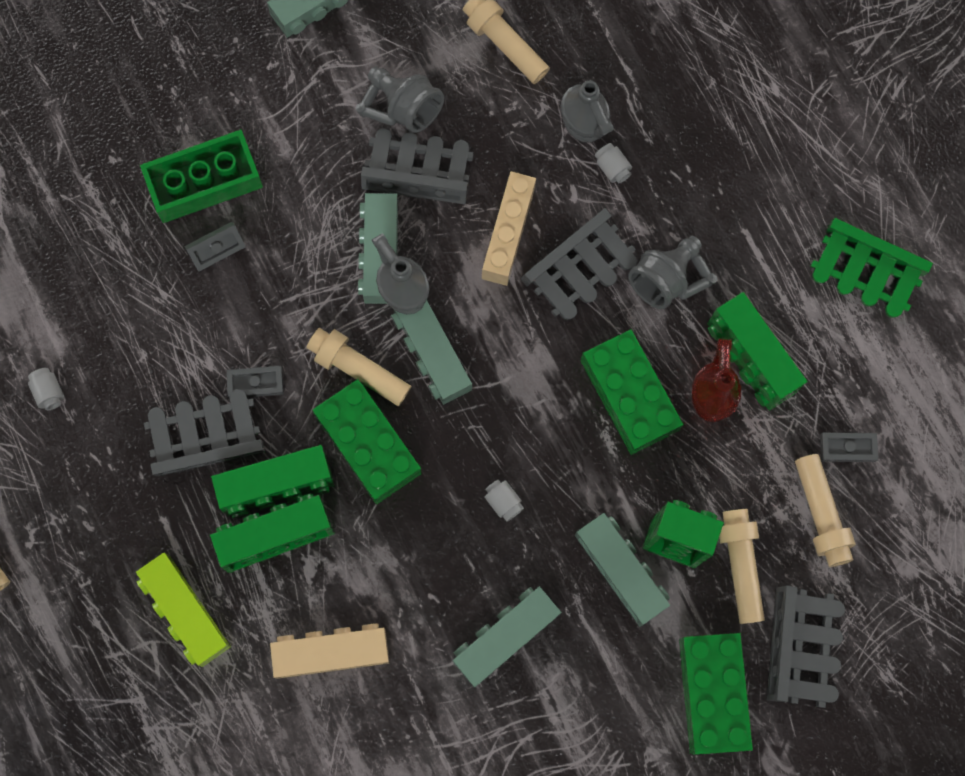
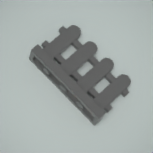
M380 129L377 131L375 138L370 137L369 146L373 147L371 161L365 160V164L362 167V189L466 204L470 175H465L467 161L473 160L474 153L469 152V145L466 141L458 140L454 143L453 149L443 148V140L437 136L429 138L427 145L417 144V136L410 132L402 136L401 142L393 141L391 132L388 129ZM390 149L399 150L397 164L387 163ZM416 153L425 154L423 168L413 167ZM441 157L451 158L449 172L439 171Z
M606 208L521 277V280L527 287L532 282L536 285L537 288L534 292L537 296L542 293L555 308L551 312L555 317L560 314L566 320L574 318L577 314V308L573 302L576 299L580 298L585 303L593 302L597 297V291L593 287L594 284L600 281L603 286H612L617 280V275L612 269L619 264L622 269L631 270L637 263L636 257L633 255L636 249L632 245L627 247L615 233L618 230L617 226L613 224L610 227L606 222L611 217ZM593 233L597 239L590 243L587 237ZM600 244L614 258L609 264L595 249ZM573 249L577 255L570 259L566 254ZM581 260L595 275L589 281L576 267V264ZM554 266L557 272L550 276L547 270ZM561 276L574 291L570 297H567L555 282Z
M236 389L230 394L231 403L226 405H220L217 397L209 395L203 400V410L193 411L192 405L185 401L179 402L176 405V416L166 418V413L161 408H152L148 413L149 422L144 423L145 430L151 429L154 449L149 450L150 457L157 458V463L150 464L152 475L162 476L264 453L263 441L261 439L256 440L255 434H260L259 426H253L249 408L255 406L254 400L248 399L243 390ZM232 411L237 431L226 433L222 413ZM205 417L209 437L199 439L195 419ZM178 423L182 443L172 445L168 425ZM238 438L239 444L229 446L228 440ZM211 445L212 450L202 452V446ZM184 451L185 456L175 458V452Z
M782 586L776 588L767 688L768 701L788 702L789 697V703L798 704L799 698L816 701V707L825 708L826 702L832 703L838 699L839 692L837 688L827 685L828 674H836L840 671L841 663L836 657L829 656L830 646L839 645L843 640L841 631L831 627L832 618L841 617L845 612V606L841 601L834 600V594L827 593L824 595V598L807 596V590L799 589L797 592V587ZM805 614L823 616L822 626L804 624ZM803 642L821 644L820 655L802 652ZM801 670L818 672V683L800 681Z

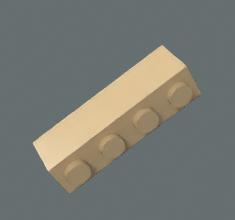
M510 172L483 265V280L505 286L508 285L534 194L536 178Z
M379 624L362 625V631L351 632L350 627L334 629L333 635L323 636L322 631L305 633L306 638L294 640V635L277 637V642L270 643L273 676L276 679L389 664L385 628H379Z

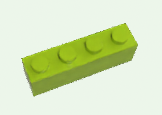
M164 552L136 571L140 578L136 581L145 595L151 594L155 600V603L152 604L154 610L160 618L166 617L170 623V626L167 628L176 641H182L186 647L183 653L192 665L196 663L198 666L204 667L231 648L170 555Z

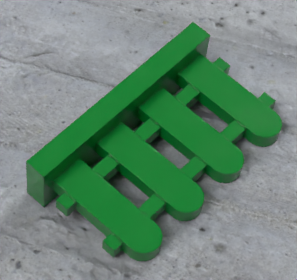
M834 218L826 230L831 236L825 235L822 243L826 244L819 261L813 260L810 267L814 268L812 273L814 282L818 284L825 283L831 276L839 280L836 289L841 295H848L854 288L863 291L861 302L865 306H873L877 303L878 299L887 302L885 313L890 318L900 316L903 310L908 312L911 305L907 301L914 287L919 288L923 282L918 279L919 276L923 277L928 274L933 263ZM846 241L855 245V247L851 248L845 245ZM841 252L850 256L843 273L833 269ZM870 253L879 256V259L877 260L869 256ZM866 263L875 267L867 284L858 281ZM895 264L903 267V271L895 268ZM890 275L899 278L891 296L882 292Z

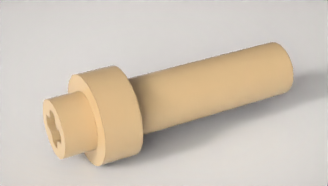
M469 0L465 4L463 11L469 17L467 25L478 36L485 33L533 84L539 82L548 73L550 67L501 17L504 10L495 0Z
M321 328L316 330L306 347L316 354L314 359L316 363L327 370L334 365L354 379H359L362 384L398 407L411 389V385L346 345L349 338L334 329L329 334Z
M812 454L797 459L795 464L819 535L813 538L817 555L825 556L829 567H836L853 561L850 548L854 547L856 543L851 528L842 527L819 454Z
M748 509L723 512L725 526L722 527L719 539L720 544L727 543L739 623L765 621L752 540L759 538L757 521H749Z

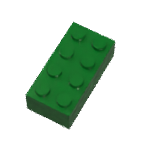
M242 129L140 165L156 212L162 223L263 188Z
M744 292L715 310L707 323L709 326L708 331L716 341L719 340L725 348L723 351L727 359L732 363L735 362L738 366L742 380L747 385L750 384L755 390V397L761 406H766L769 411L795 395L808 382Z
M632 329L582 354L580 361L631 455L681 429L683 423Z
M359 379L312 409L316 419L376 505L422 474L421 467Z
M322 445L211 476L219 509L228 517L232 516L233 519L249 515L248 511L257 508L260 511L270 510V508L276 506L275 503L286 500L287 503L297 502L299 497L309 493H313L314 496L328 493L330 487L335 486Z
M307 494L297 499L298 503L293 505L279 504L270 508L271 513L262 516L259 513L252 514L243 518V523L233 526L232 523L217 527L216 533L211 534L210 537L220 567L231 573L334 535L320 496Z
M673 500V503L667 502L653 517L642 549L691 568H696L713 556L724 522L717 520L718 516L712 512L701 510L698 513L690 510V505L687 503Z
M741 633L680 638L679 648L690 754L753 751Z

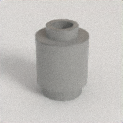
M609 143L597 151L595 154L596 163L611 183L616 181L622 183L630 177L632 165L617 146L614 147L612 143Z
M41 368L28 375V386L38 408H45V410L49 411L61 405L64 394L55 374L50 372L49 368Z
M496 480L485 489L488 494L484 498L500 518L503 517L506 522L510 521L524 509L521 505L522 500L506 480L502 483Z

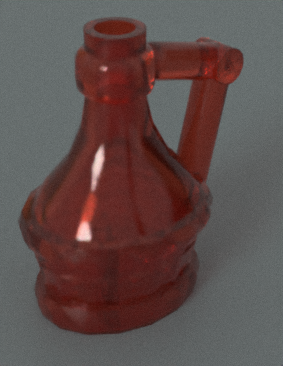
M718 339L713 362L704 365L697 372L692 383L694 409L701 418L708 422H717L730 417L737 409L741 400V384L737 374L730 367L732 340Z

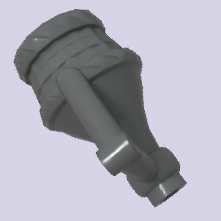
M376 66L368 74V79L372 85L369 86L361 103L356 106V111L363 118L367 117L390 126L399 123L405 125L410 132L418 133L427 128L438 116L444 103V94L439 88H434L430 84L426 75L416 74L411 77L396 78L391 76L390 72L386 69ZM379 90H382L386 95L388 113L370 108Z
M589 80L582 85L570 87L563 94L560 104L563 123L567 131L575 139L591 143L614 130L611 121H609V105L594 81Z
M382 233L372 239L382 261L381 266L377 270L376 277L378 291L385 302L395 311L406 315L415 314L423 308L429 296L430 285L427 275L421 266L412 259L398 256Z
M690 236L683 239L679 243L678 248L674 250L645 251L641 255L638 265L630 270L628 279L636 294L643 301L654 308L665 309L676 297L685 300L711 287L717 282V276L711 273L703 258L698 254L701 248L699 239ZM689 260H692L702 279L688 286L686 269Z

